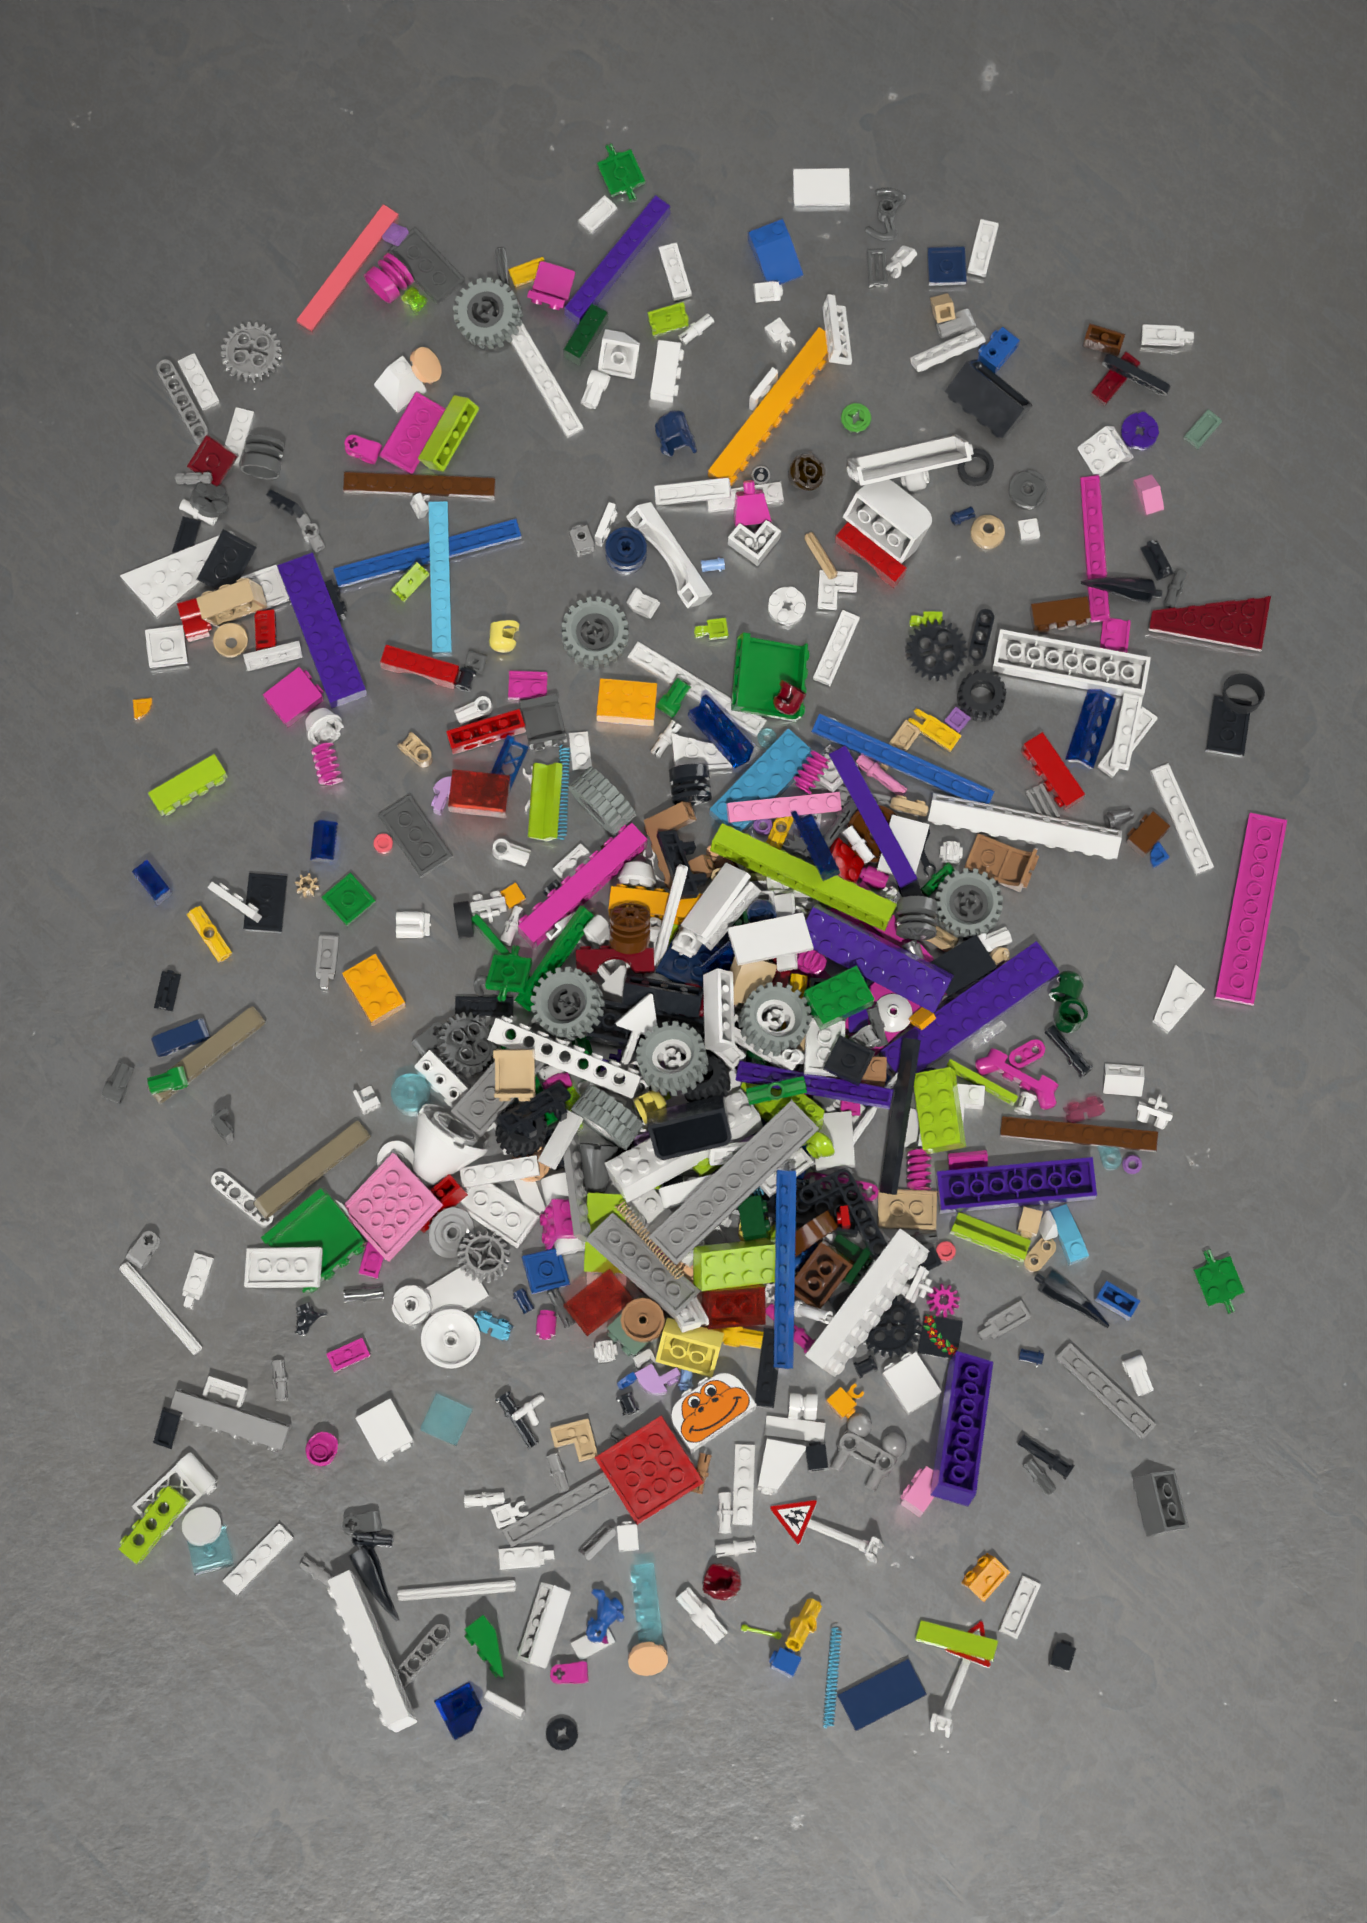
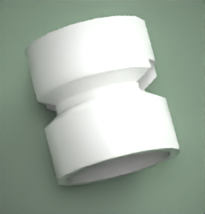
M790 1393L788 1418L800 1419L803 1416L805 1420H816L818 1395L806 1394L803 1397L801 1393Z

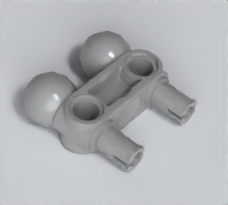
M856 1413L848 1419L847 1430H845L836 1446L838 1453L830 1467L841 1472L847 1459L851 1456L872 1467L873 1472L865 1486L876 1491L882 1478L886 1477V1475L889 1476L898 1460L897 1458L905 1452L907 1447L906 1440L901 1434L890 1433L883 1438L881 1443L882 1449L862 1439L871 1432L872 1422L870 1418L865 1414ZM851 1437L855 1440L854 1448L848 1449L845 1447L844 1441L846 1438ZM887 1457L890 1460V1466L888 1468H881L879 1466L880 1458Z

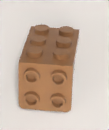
M978 833L964 868H968L969 872H972L973 868L979 869V874L986 872L988 874L987 878L991 879L993 877L996 883L1021 893L1022 888H1027L1032 875L1029 871H1034L1039 856L1036 855L1037 849L1035 848L1031 852L1019 850Z

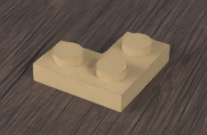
M588 1418L550 1428L555 1448L575 1444L579 1462L594 1459L598 1455Z

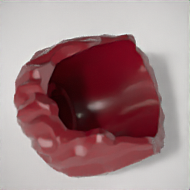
M712 1564L709 1566L703 1581V1592L714 1599L727 1601L736 1596L738 1591H740L741 1578L738 1571L723 1564Z

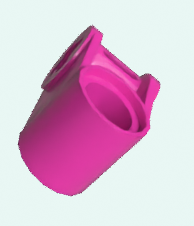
M349 435L344 443L345 451L349 456L361 459L369 464H376L382 448L381 444L357 435ZM353 443H356V446L350 448V446H352Z
M587 1662L555 1665L550 1671V1679L555 1684L588 1683ZM558 1669H560L561 1673L565 1674L560 1680L557 1676L553 1675Z

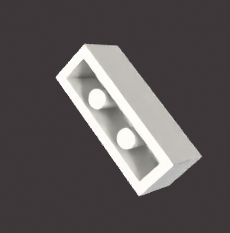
M658 340L651 387L652 400L673 402L674 396H678L679 385H676V378L680 379L681 367H678L679 361H683L684 350H681V343Z

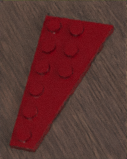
M1271 596L1257 599L1249 598L1241 601L1232 600L1208 603L1200 606L1192 605L1184 608L1152 610L1149 631L1261 652Z

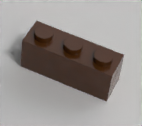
M1088 596L1035 603L1030 606L1033 631L1040 633L1047 632L1053 628L1064 630L1068 626L1075 625L1076 627H1085L1091 620Z

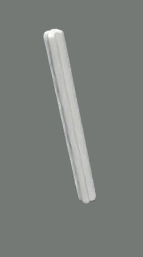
M679 864L676 869L654 951L655 971L666 953L688 867Z
M125 1262L119 1269L190 1352L193 1355L199 1353L202 1346L130 1263Z
M511 1580L405 1589L397 1591V1598L399 1601L513 1592L516 1591V1582Z

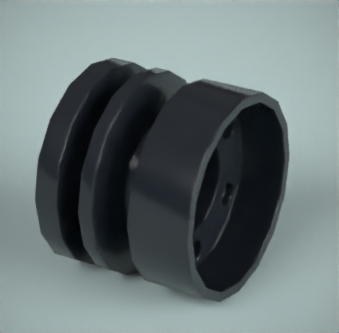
M684 764L669 770L670 784L677 786L671 789V794L674 795L672 797V804L688 802L691 803V806L712 800V794L709 792L711 785L705 784L710 780L707 765Z

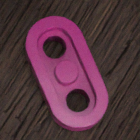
M1036 1039L1027 1042L1010 1053L1009 1064L1016 1069L1028 1066L1043 1057L1045 1045L1042 1041ZM1034 1047L1037 1048L1039 1051L1036 1054L1033 1053L1031 1050ZM1015 1057H1020L1022 1061L1017 1063Z

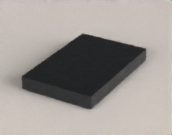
M222 529L196 580L214 590H219V587L222 585L237 583L236 581L241 578L257 547Z
M1214 695L1206 752L1243 758L1250 713H1236L1225 705L1222 696ZM1229 698L1238 705H1252V701Z
M249 873L246 905L250 903L258 908L257 913L262 918L257 923L247 915H244V931L282 934L288 876Z
M977 935L930 962L954 975L945 993L947 997H950L997 968V965Z

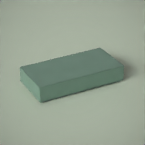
M1207 409L1187 432L1184 439L1199 449L1223 420Z

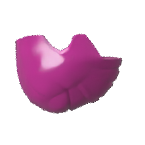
M328 1432L314 1434L306 1444L307 1459L317 1466L330 1464L336 1457L338 1442Z

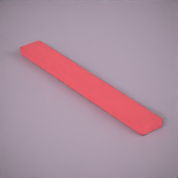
M384 204L381 206L297 318L298 324L310 332L314 331L382 240V235L399 217L398 213Z

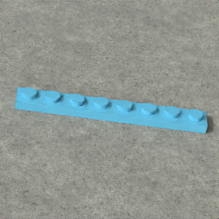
M448 501L429 502L432 653H452Z

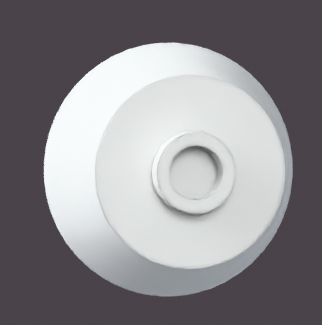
M326 708L313 711L305 721L307 737L316 746L325 742L333 743L340 737L339 731L343 728L341 718Z
M642 861L625 863L618 876L619 884L626 885L627 888L635 889L636 886L645 887L646 890L653 891V885L656 884L652 866Z

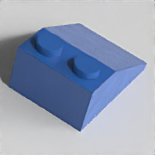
M783 219L748 232L749 245L766 282L777 281L779 285L804 276Z

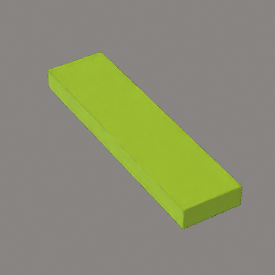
M952 1059L948 1061L946 1067H951L957 1076L973 1085L985 1086L986 1092L1014 1106L1018 1099L1017 1095Z
M922 1620L920 1621L916 1641L990 1661L994 1660L998 1640Z

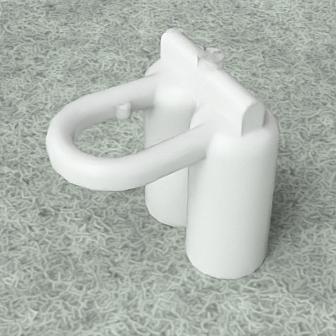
M423 911L396 912V938H423L424 936H430L431 923L429 913H424Z
M681 926L672 941V949L678 951L680 955L684 954L692 958V956L697 954L702 943L696 938V934Z

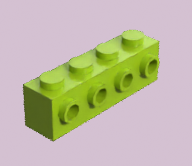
M454 395L418 459L429 469L444 472L480 408L469 398Z
M213 754L151 790L148 794L160 815L168 816L178 806H185L197 795L202 796L206 794L209 788L214 785L216 787L220 786L228 777L219 760Z

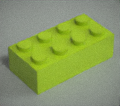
M951 1067L916 1073L914 1091L923 1150L928 1154L966 1147L956 1072Z
M767 1238L696 1246L693 1249V1285L701 1291L775 1282V1244Z

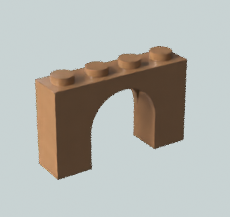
M688 802L678 803L643 820L645 832L652 842L651 848L658 858V867L664 874V883L670 891L673 881L656 836L660 831H677L697 821L691 803ZM700 855L688 861L693 874L706 873L708 878L715 870L711 856Z

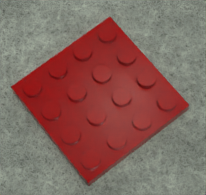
M662 1415L594 1457L636 1525L704 1483Z

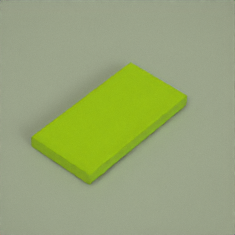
M587 1194V1219L591 1228L589 1234L612 1213L626 1224L625 1217H622L620 1211H617V1208H615V1206L625 1201L621 1194ZM625 1201V1203L619 1209L626 1205L627 1202ZM588 1241L585 1242L584 1272L622 1273Z

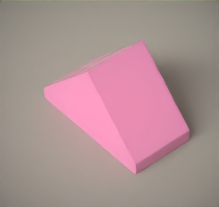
M1152 474L1133 481L1146 515L1164 510L1161 488Z

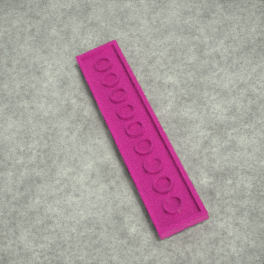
M1249 813L1216 988V999L1254 1005L1287 820Z

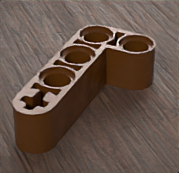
M829 1211L811 1220L795 1232V1257L839 1227Z

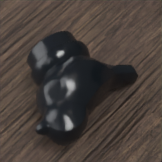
M310 1302L296 1307L298 1318L296 1320L297 1330L295 1333L300 1336L307 1335L316 1320L327 1316V1313L313 1311L314 1307L311 1306Z

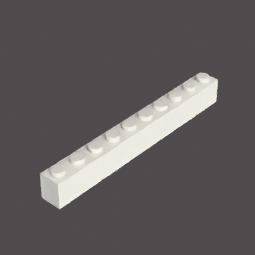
M933 793L928 821L935 825L946 824L955 829L966 828L974 833L986 832L994 837L1000 835L1010 840H1025L1029 844L1040 843L1045 844L1049 848L1060 847L1069 852L1080 851L1089 856L1094 854L1100 855L1104 859H1117L1122 839V831L936 793Z

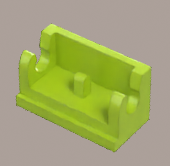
M684 302L648 312V323L653 336L689 326Z
M416 561L390 589L405 602L430 574Z

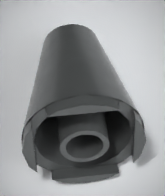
M580 1143L585 1191L589 1193H605L610 1178L605 1163L617 1157L618 1146Z

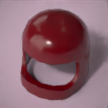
M781 679L779 685L782 688L780 693L774 697L773 704L781 713L793 715L797 713L807 694Z

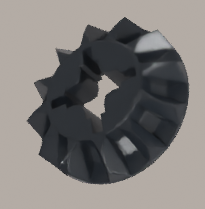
M566 1718L553 1720L546 1730L547 1742L556 1750L570 1749L578 1738L577 1727L571 1720ZM567 1727L565 1734L570 1739L562 1738L556 1742L559 1735L554 1730L562 1731Z

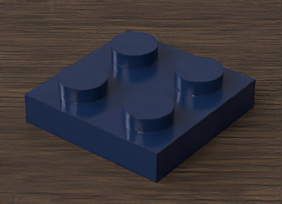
M934 247L927 249L929 286L966 285L965 247Z

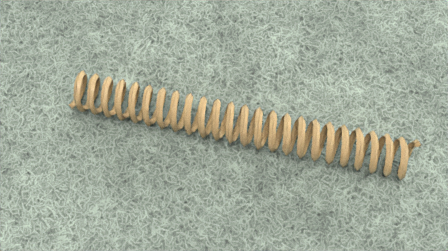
M623 1201L620 1205L615 1206V1208H617V1211H620V1214H622V1217H625V1220H627V1222L630 1223L629 1225L632 1226L633 1229H635L634 1231H636L637 1234H640L639 1237H642V1240H645L644 1243H647V1246H650L649 1249H652V1252H655L654 1255H657V1258H660L659 1261H662V1264H665L664 1267H667V1270H670L669 1273H672L674 1279H679L680 1277H682L685 1273L677 1277V1275L681 1273L682 1270L674 1274L680 1267H677L675 1270L672 1271V1269L676 1267V1265H673L671 1268H669L673 1264V1261L667 1265V1263L670 1262L671 1259H668L666 1262H664L668 1258V1256L662 1259V1257L666 1254L664 1253L661 1256H659L663 1251L661 1250L659 1253H657V1251L660 1250V1248L654 1250L657 1247V1245L652 1247V1245L655 1243L653 1242L649 1244L652 1241L651 1239L647 1241L649 1239V1236L644 1239V1237L647 1234H649L650 1231H647L644 1235H642L647 1230V1228H645L642 1232L639 1233V1231L643 1229L645 1225L637 1229L642 1224V1222H640L637 1226L634 1227V1225L638 1223L640 1219L636 1220L633 1224H631L635 1219H637V1216H635L632 1220H630V1218H632L635 1215V1213L630 1215V1217L626 1218L630 1213H632V1210H630L627 1214H625V1212H627L630 1209V1207H628L623 1212L622 1210L627 1207V1204L624 1205L621 1209H619L625 1203V1201Z

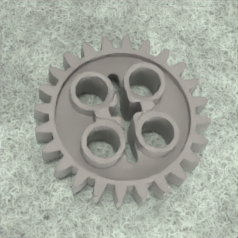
M248 322L247 327H244L241 323V329L238 330L236 327H233L234 333L228 331L229 338L223 339L226 344L221 345L222 350H224L221 352V357H224L222 362L227 364L225 366L226 370H231L232 376L237 374L238 380L244 376L245 382L249 378H252V381L255 382L256 377H259L262 381V375L269 377L268 371L275 372L273 366H279L277 360L282 359L281 354H279L282 352V348L278 347L281 345L280 340H276L277 334H272L271 328L266 330L265 324L259 328L258 322L254 326H251V323ZM242 339L249 340L247 344L239 343ZM261 342L267 343L265 347H258V344ZM238 357L245 358V360L242 362L236 361ZM256 360L264 361L261 365L254 364Z

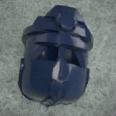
M670 411L660 417L655 424L657 437H660V450L663 455L666 454L671 457L674 454V450L689 446L693 453L697 452L696 442L693 439L695 437L691 434L685 414L682 411Z

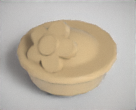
M997 947L990 953L991 958L997 965L996 969L1010 960V953L1006 948Z

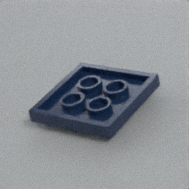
M671 942L655 973L669 978L674 983H693L704 988L703 975L717 968L723 970L730 955L720 953L721 949L716 946L710 950L702 944L697 954L689 958L684 954L680 955L678 951L672 949L673 945Z

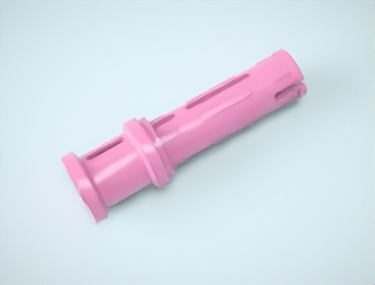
M860 755L856 760L858 767L865 771L868 777L875 778L895 795L903 796L908 788L881 769L878 762H874L864 755Z

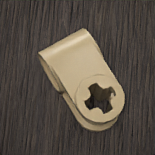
M409 732V736L401 744L399 743L397 747L422 768L429 767L433 761L431 750L414 733ZM421 754L428 755L425 760H420L419 756Z

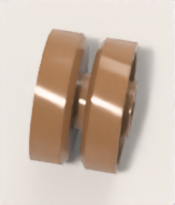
M646 1298L634 1299L628 1303L621 1315V1324L626 1335L634 1341L642 1343L651 1342L658 1338L663 1332L666 1322L661 1307L651 1299ZM646 1317V1323L641 1324L639 1318Z

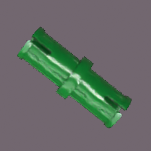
M946 863L936 874L933 873L931 879L921 887L922 894L929 897L939 887L940 883L944 882V878L947 875L950 876L955 869L949 863Z

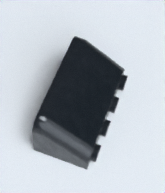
M976 359L967 361L945 390L951 401L962 405V409L966 413L973 414L977 418V422L982 426H988L992 430L991 433L997 438H1005L1032 407V403Z
M723 1095L647 1112V1126L654 1153L661 1160L726 1146L732 1139Z

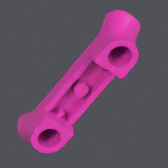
M990 1048L986 1057L975 1061L979 1075L982 1076L997 1071L1002 1074L1005 1080L1019 1083V1087L1023 1090L1035 1092L1041 1109L1046 1110L1056 1106L1057 1102L1054 1093L1059 1085L1050 1078L1042 1075L1040 1080L1037 1081L1006 1064L1008 1055L994 1048Z

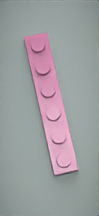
M840 792L726 804L728 823L842 811Z

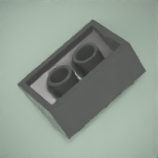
M1175 1470L1154 1472L1133 1478L1134 1489L1137 1494L1147 1537L1189 1528Z

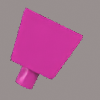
M754 480L744 481V491L736 492L733 519L735 526H738L739 523L744 526L761 524L766 520L771 522L763 490H755Z

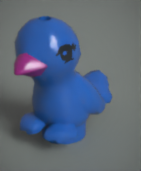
M593 1589L591 1593L598 1600L597 1620H594L592 1617L590 1618L591 1621H588L586 1636L592 1643L609 1644L607 1629L616 1620L618 1622L624 1620V1615L622 1614L624 1609L617 1598L614 1597L610 1600L606 1597L604 1590Z

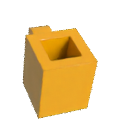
M853 1384L847 1393L840 1387L826 1400V1404L841 1420L844 1417L850 1418L856 1412L854 1408L857 1404L853 1399H860L864 1395L863 1391L859 1395L854 1394L853 1390L857 1387V1384Z

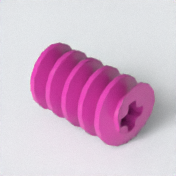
M323 743L311 750L312 755H314L313 761L316 763L314 765L315 769L318 770L316 774L320 777L318 782L322 785H334L343 781L342 778L336 777L341 774V771H335L339 764H333L337 757L331 756L336 750L329 749L334 743Z
M812 750L810 753L813 758H806L809 764L803 763L804 771H797L800 777H793L796 782L795 785L808 794L812 793L809 787L816 788L813 781L820 782V778L817 775H824L825 773L822 768L828 769L829 766L826 762H830Z
M923 1148L907 1152V1156L910 1157L907 1160V1164L911 1165L907 1168V1171L912 1173L907 1175V1179L911 1181L907 1183V1187L914 1190H930L931 1188L927 1187L926 1184L931 1183L932 1180L927 1179L926 1176L931 1175L932 1172L926 1171V1169L932 1167V1165L926 1163V1161L932 1159V1157L927 1156Z

